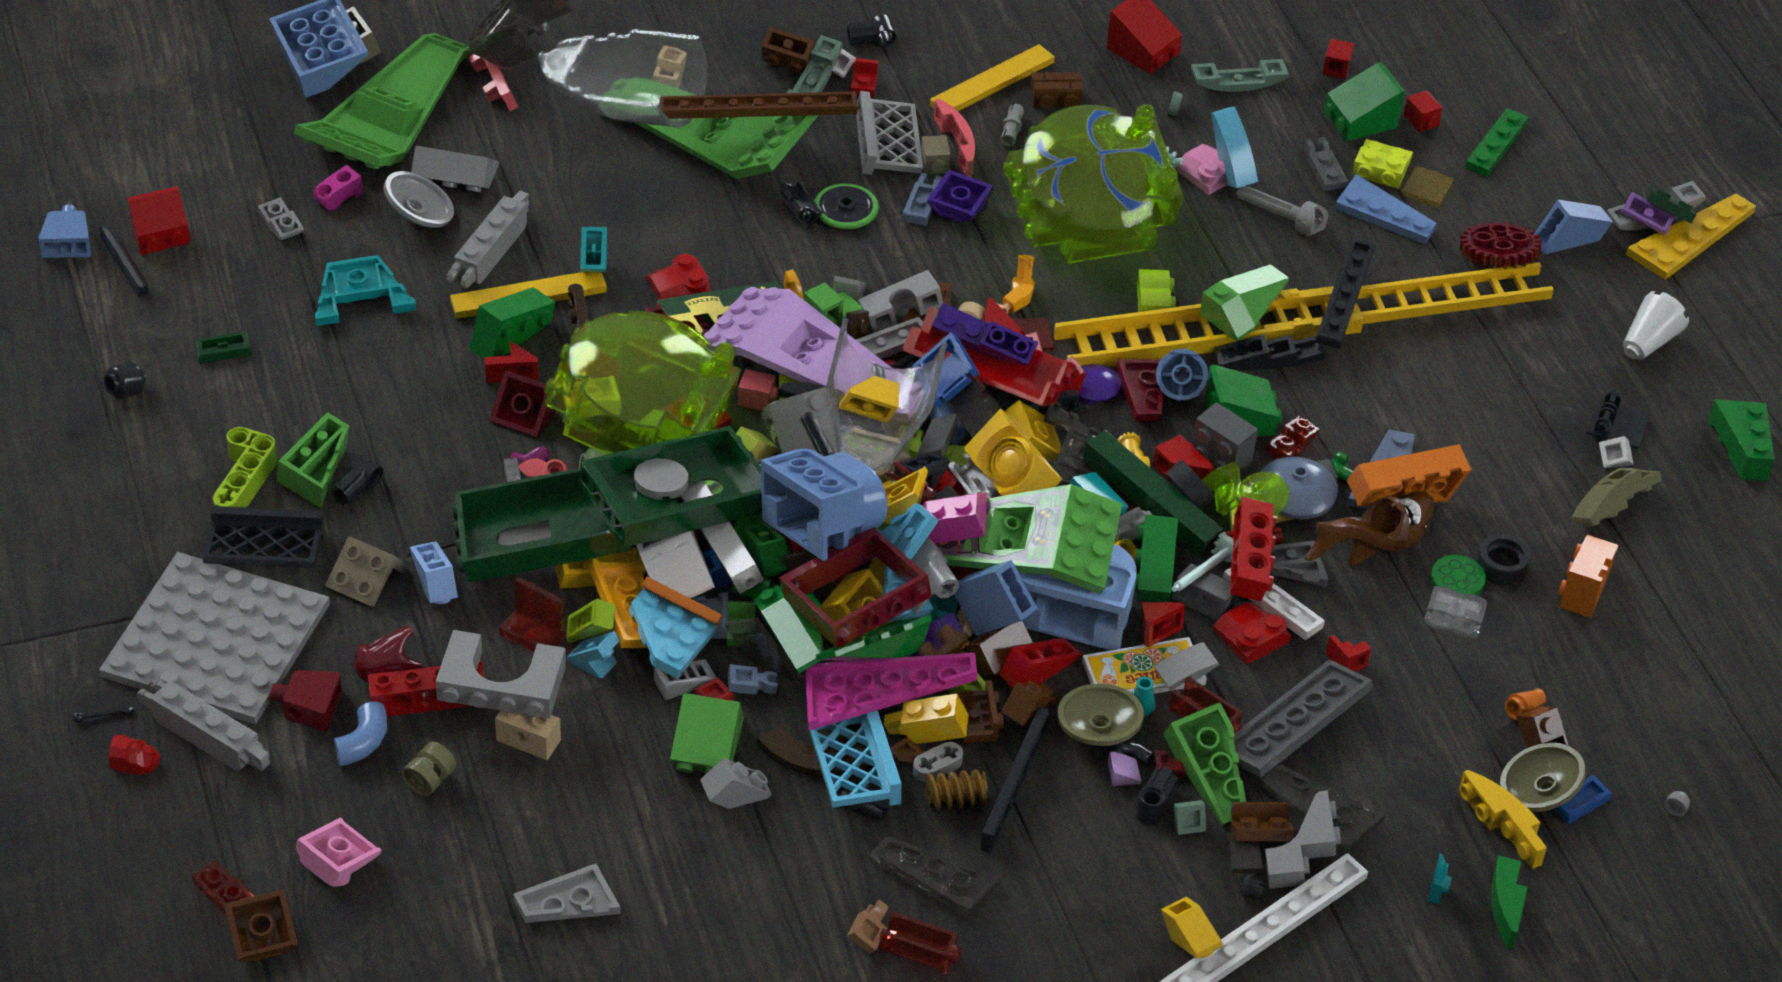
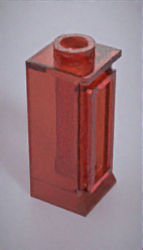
M1191 677L1185 679L1183 695L1176 689L1171 693L1169 711L1176 712L1182 717H1186L1221 703L1233 726L1234 734L1243 727L1241 725L1243 715L1241 710Z
M891 911L889 914L888 930L882 929L880 933L879 951H889L944 970V974H947L951 963L956 964L958 962L961 947L958 946V933Z

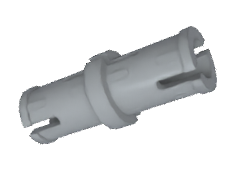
M1019 104L1010 105L1008 115L1002 124L1003 133L1000 142L1006 147H1011V144L1014 146L1017 133L1022 128L1021 119L1024 109Z

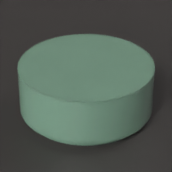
M1173 92L1168 115L1177 116L1183 96L1182 93Z

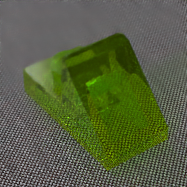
M1234 461L1223 465L1202 479L1205 485L1214 492L1216 511L1225 516L1239 505L1242 499L1239 464Z

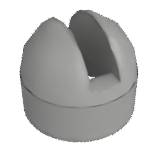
M1674 791L1667 797L1664 806L1670 814L1683 816L1689 808L1690 799L1685 792Z

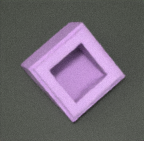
M1109 752L1108 767L1112 785L1141 784L1137 760L1117 752Z

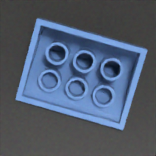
M319 0L269 18L275 40L305 98L330 89L369 55L340 0Z

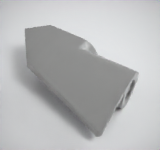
M928 536L911 561L928 575L932 595L935 593L940 598H948L958 590L959 582L947 566L948 560ZM927 600L912 607L913 612L916 615L919 613V611L927 602Z

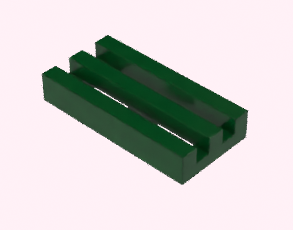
M247 331L195 340L199 364L252 355Z

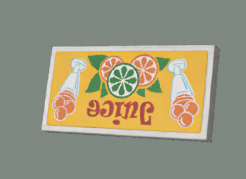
M1186 637L1158 642L1150 647L1140 645L1083 655L1082 663L1091 684L1115 685L1132 693L1138 678L1149 677L1153 681V691L1156 694L1170 690L1156 672L1154 666L1173 654L1193 645L1190 638ZM1205 675L1197 680L1192 677L1174 690L1206 685L1207 678Z

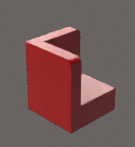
M1335 635L1329 637L1326 655L1331 661L1354 672L1368 666L1371 647L1366 641L1353 646L1349 641L1341 643Z

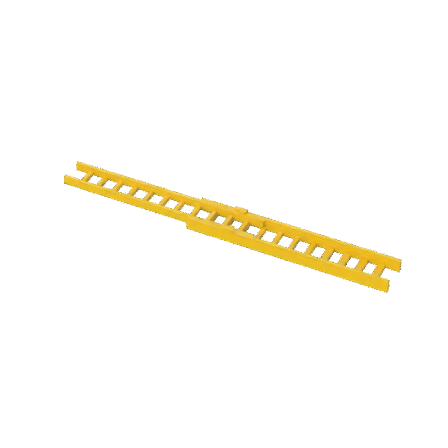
M1540 262L1526 264L1525 267L1517 265V268L1508 266L1507 269L1500 267L1362 286L1358 299L1371 297L1376 310L1361 312L1356 303L1345 335L1361 333L1363 324L1552 299L1554 289L1552 286L1528 289L1525 281L1522 279V277L1539 275L1541 269ZM1513 278L1519 291L1504 292L1498 280ZM1490 282L1495 294L1480 296L1474 283ZM1466 285L1471 297L1457 299L1451 287ZM1334 286L1298 291L1297 288L1282 290L1277 299L1273 300L1268 310V312L1272 311L1276 323L1263 325L1262 328L1259 321L1256 329L1240 340L1265 334L1268 341L1292 334L1293 341L1317 335L1323 317L1312 318L1308 307L1320 305L1323 313H1325ZM1442 288L1447 300L1433 302L1427 290ZM1418 291L1423 304L1408 305L1403 293ZM1394 294L1400 307L1385 309L1380 296ZM1201 304L1055 323L1054 340L1075 338L1080 354H1073V357L1080 366L1099 364L1112 367L1116 366L1118 359H1162L1175 349H1188L1196 352L1198 355L1215 353V347L1237 342L1227 334H1213L1208 320L1200 315ZM1296 308L1300 318H1294V321L1288 322L1283 310ZM1199 321L1205 337L1190 339L1184 323ZM1174 325L1180 340L1167 342L1160 326ZM1148 328L1154 344L1142 345L1136 330ZM1124 331L1130 347L1117 348L1111 333ZM1100 335L1105 350L1092 352L1087 336Z

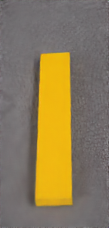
M1039 44L931 98L929 105L934 109L935 99H941L957 111H960L1053 64L1055 56Z
M580 272L450 295V301L455 317L459 319L476 316L479 305L532 287L553 301L570 299L568 287L571 284H580L583 287L584 296L606 293L607 286L602 272Z

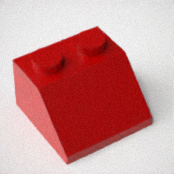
M177 186L127 198L132 234L140 255L190 243L188 223Z

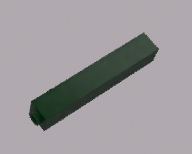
M1104 430L1097 436H1091L1086 441L1082 460L1135 505L1140 507L1141 510L1150 511L1155 516L1178 518L1176 539L1199 559L1215 547L1214 542L1220 539L1219 535L1222 533L1223 528L1111 434Z

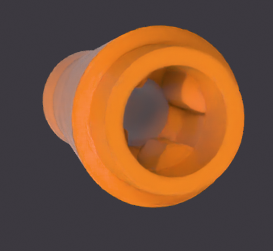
M1539 688L1511 694L1505 702L1506 713L1510 718L1517 720L1516 715L1546 702V695Z

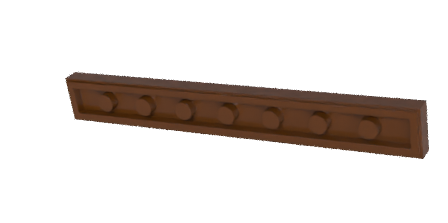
M856 91L659 96L660 119L857 114L858 111Z

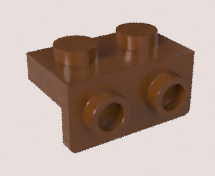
M992 680L985 682L984 691L957 692L969 714L966 737H963V743L997 741L998 730L1003 729L1002 712H997L996 707H999L998 690H993Z

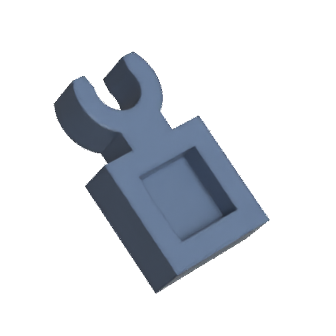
M730 664L728 669L729 692L757 695L759 689L767 694H776L778 683H775L777 673L772 671L758 673L757 667Z

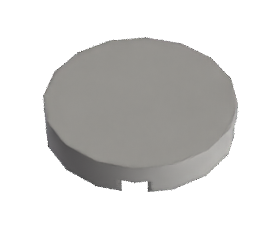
M656 458L646 460L634 470L635 488L644 496L655 500H662L663 496H670L669 499L676 498L683 494L688 487V472L684 466L669 459Z

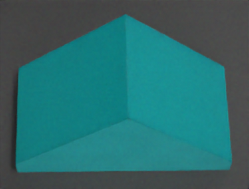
M582 227L580 272H606L607 227Z

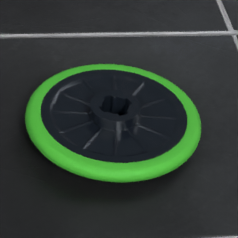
M854 184L829 186L823 189L814 200L823 212L818 218L823 223L838 229H856L869 224L876 217L879 208L876 197L869 190Z

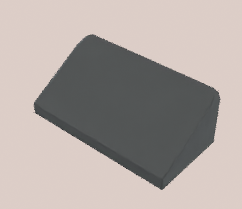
M957 414L932 419L916 456L929 452L945 458L958 427Z

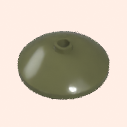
M1089 684L1078 687L1066 694L1058 707V721L1064 732L1073 739L1087 745L1111 746L1122 743L1133 737L1143 724L1144 711L1138 698L1126 689L1115 685Z
M1560 743L1538 744L1521 751L1507 763L1501 774L1500 786L1520 800L1531 812L1552 810L1567 803L1580 791L1586 779V766L1582 756L1570 746Z

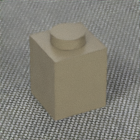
M946 135L922 136L921 154L924 173H947L950 166V151Z

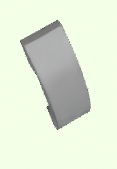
M1694 181L1671 189L1672 196L1670 198L1677 202L1683 200L1693 205V208L1702 203L1706 198ZM1625 204L1607 210V215L1621 230L1650 228L1621 213Z

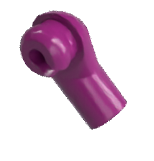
M537 447L526 455L512 452L510 465L519 466L527 460L536 458L547 462L550 457V451L546 447Z

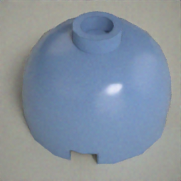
M1175 349L1159 361L1156 370L1157 384L1161 392L1169 399L1179 402L1190 401L1198 397L1205 389L1208 381V369L1204 360L1196 352L1188 349Z

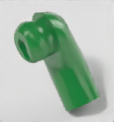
M1337 452L1335 458H1332L1331 464L1338 478L1347 482L1353 473L1347 464L1349 456L1346 453Z

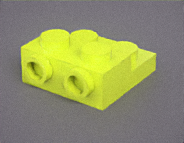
M1366 139L1355 159L1352 176L1357 174L1365 180L1399 189L1412 159L1413 152Z

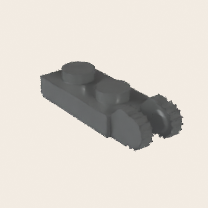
M1318 138L1317 143L1320 152H1315V146L1311 139L1304 140L1303 148L1308 157L1307 161L1323 191L1346 188L1349 181L1332 150L1329 149V143L1326 138Z

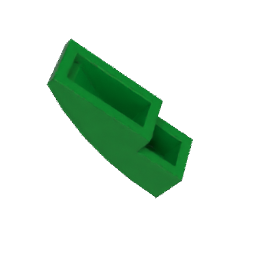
M1498 855L1492 878L1491 904L1499 934L1506 948L1513 950L1528 887L1516 884L1521 861Z

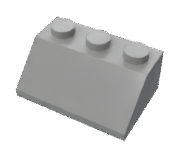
M415 146L411 172L421 175L432 182L433 180L442 181V186L457 188V184L466 185V190L481 192V188L489 189L499 161L488 157Z
M826 387L768 404L782 453L796 449L816 451L800 421L801 415L806 414V412H812L816 416L834 453L845 452Z

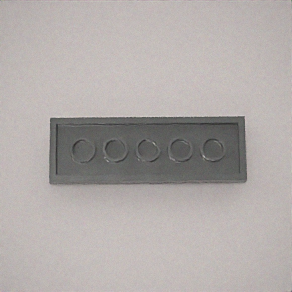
M1328 660L1234 733L1235 750L1239 758L1238 766L1261 778L1373 689L1372 680L1334 661Z

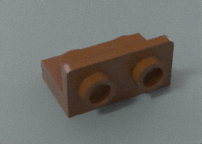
M1233 802L1231 804L1230 830L1236 841H1292L1295 833L1289 821L1290 805L1288 802Z

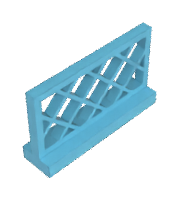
M878 710L809 731L833 808L888 799L890 806L901 804V780ZM858 723L861 726L856 733L846 728L847 725ZM826 728L833 731L828 737L817 732L819 729ZM839 734L850 739L845 745L835 741ZM856 742L867 746L863 752L852 747ZM828 746L839 751L834 757L824 753ZM845 754L856 758L852 765L841 760ZM863 762L874 766L869 773L858 767ZM836 766L844 770L845 773L839 777L830 773V771ZM852 774L863 779L858 785L847 781ZM871 782L879 786L881 790L869 791L865 787ZM840 787L852 791L849 795L837 796L836 794Z

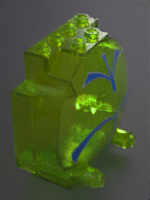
M1143 104L1139 106L1134 117L1121 116L1117 109L1100 105H1079L1065 108L1051 114L1038 126L1030 127L1028 137L1025 138V149L1009 151L1007 161L1003 164L1006 177L1010 178L1012 197L1017 199V212L1019 217L1024 220V233L1027 239L1030 238L1032 247L1059 243L1062 255L1065 254L1068 264L1154 249L1158 237L1155 227L1175 223L1183 194L1177 180L1178 174L1172 166L1155 118V110L1151 105Z

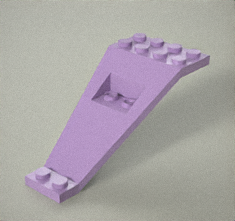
M750 287L745 289L741 296L730 305L723 316L717 320L714 326L696 344L698 354L744 356L779 372L780 375H786L799 382L829 387L843 394H846L849 388L869 379L868 372L871 367H881L885 379L899 383V408L895 412L899 424H915L932 403L923 384L913 385L790 289H778L776 287L769 289Z

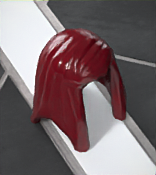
M405 626L376 640L370 645L361 643L357 646L354 654V669L358 677L368 683V674L425 668L424 663L408 658L404 652L406 640L414 635L412 628Z

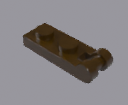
M571 284L568 287V296L570 298L568 300V308L570 310L571 324H576L573 327L574 342H579L584 337L590 341L584 290L580 284Z

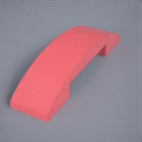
M935 99L934 120L941 133H952L959 146L958 165L965 176L972 178L975 158L973 133L966 120L956 109L941 99Z

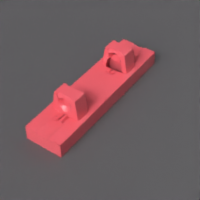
M482 32L474 35L473 38L479 51L470 56L469 60L476 72L488 68L493 78V81L483 87L490 102L502 98L509 111L518 108L514 96Z

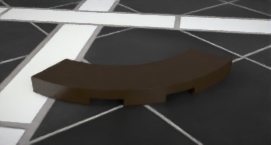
M782 726L757 737V744L778 763H785L797 768L800 773L822 776L814 746L797 740ZM860 743L852 747L860 752L865 750ZM830 748L824 751V753L833 757L839 752L836 749ZM845 754L841 760L852 765L856 758ZM863 762L858 768L867 772L872 770L874 766ZM835 766L830 773L834 775L840 774L841 777L845 771Z

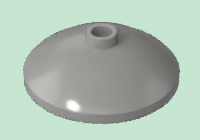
M406 171L394 172L387 177L384 183L385 196L391 207L407 221L422 227L436 228L447 225L453 218L454 207L450 198L431 180Z

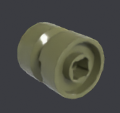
M428 742L417 754V757L413 758L404 767L402 778L411 790L427 797L440 786L442 780H445L457 767L456 760L445 746L438 742Z

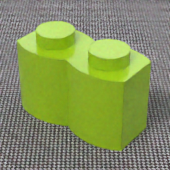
M1139 269L1137 277L1138 312L1175 307L1176 298L1171 296V293H1174V278H1170L1169 270Z

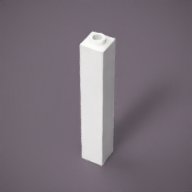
M700 481L688 484L687 489L680 497L683 502L711 496L712 493L705 482ZM730 522L700 529L739 594L764 581L754 560Z

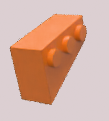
M1590 535L1586 536L1583 544L1578 543L1573 556L1575 560L1570 562L1565 577H1568L1567 581L1562 580L1558 595L1562 596L1560 608L1589 618L1592 617L1612 568L1618 548L1617 544Z

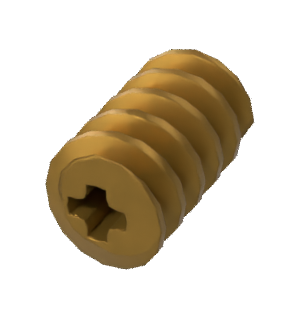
M975 769L969 777L967 771L964 770L960 772L959 779L955 772H950L948 779H946L944 773H938L936 781L932 774L926 775L928 805H930V802H933L937 810H940L942 801H945L948 809H951L953 800H956L959 807L963 808L965 799H968L971 807H974L976 798H979L982 805L986 806L988 788L984 771L981 776L979 771Z

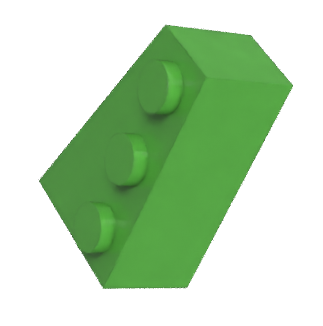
M327 412L278 461L277 482L321 508L347 447L349 425Z

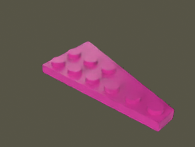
M975 653L817 663L805 670L809 731L976 681Z

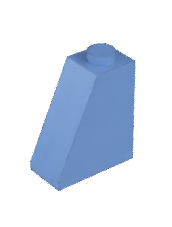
M1557 200L1534 234H1538L1539 239H1542L1541 251L1544 254H1549L1600 241L1612 224V220L1601 206Z

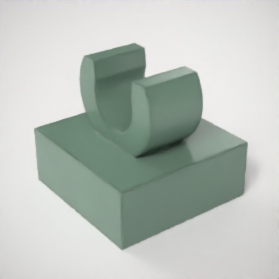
M1202 800L1174 804L1175 831L1178 835L1206 831L1205 803Z

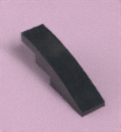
M1265 334L1215 347L1219 366L1236 370L1274 369L1325 360L1321 344L1315 343L1316 335L1293 341L1291 334L1267 341Z

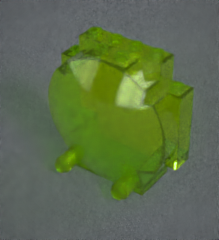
M630 310L628 313L614 312L592 321L586 320L581 329L578 327L575 329L571 337V344L566 343L561 351L560 358L563 359V362L559 364L556 370L555 379L550 378L545 386L544 393H547L545 405L565 414L562 420L565 423L563 435L608 455L716 429L730 406L741 369L732 365L736 354L732 344L722 342L715 347L713 353L710 350L712 344L702 334L677 319L648 311Z

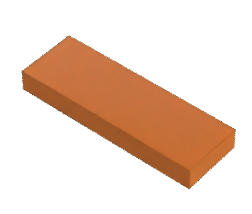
M647 576L642 584L645 589L715 625H719L724 617L722 614Z

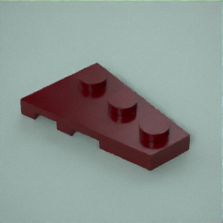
M1118 359L1116 369L1134 421L1160 420L1164 393L1161 392L1157 384L1156 370L1161 359Z

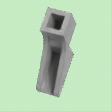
M1328 790L1316 793L1302 826L1292 841L1280 847L1265 849L1269 889L1300 886L1305 882V874L1310 873L1308 859L1336 856V844H1341L1339 826L1333 827L1332 819L1337 818L1335 801H1329Z

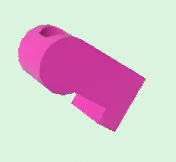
M346 165L321 182L315 188L313 198L327 210L333 211L351 196L357 198L364 194L361 176Z

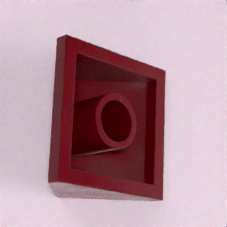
M505 370L489 421L539 437L556 413L555 386Z

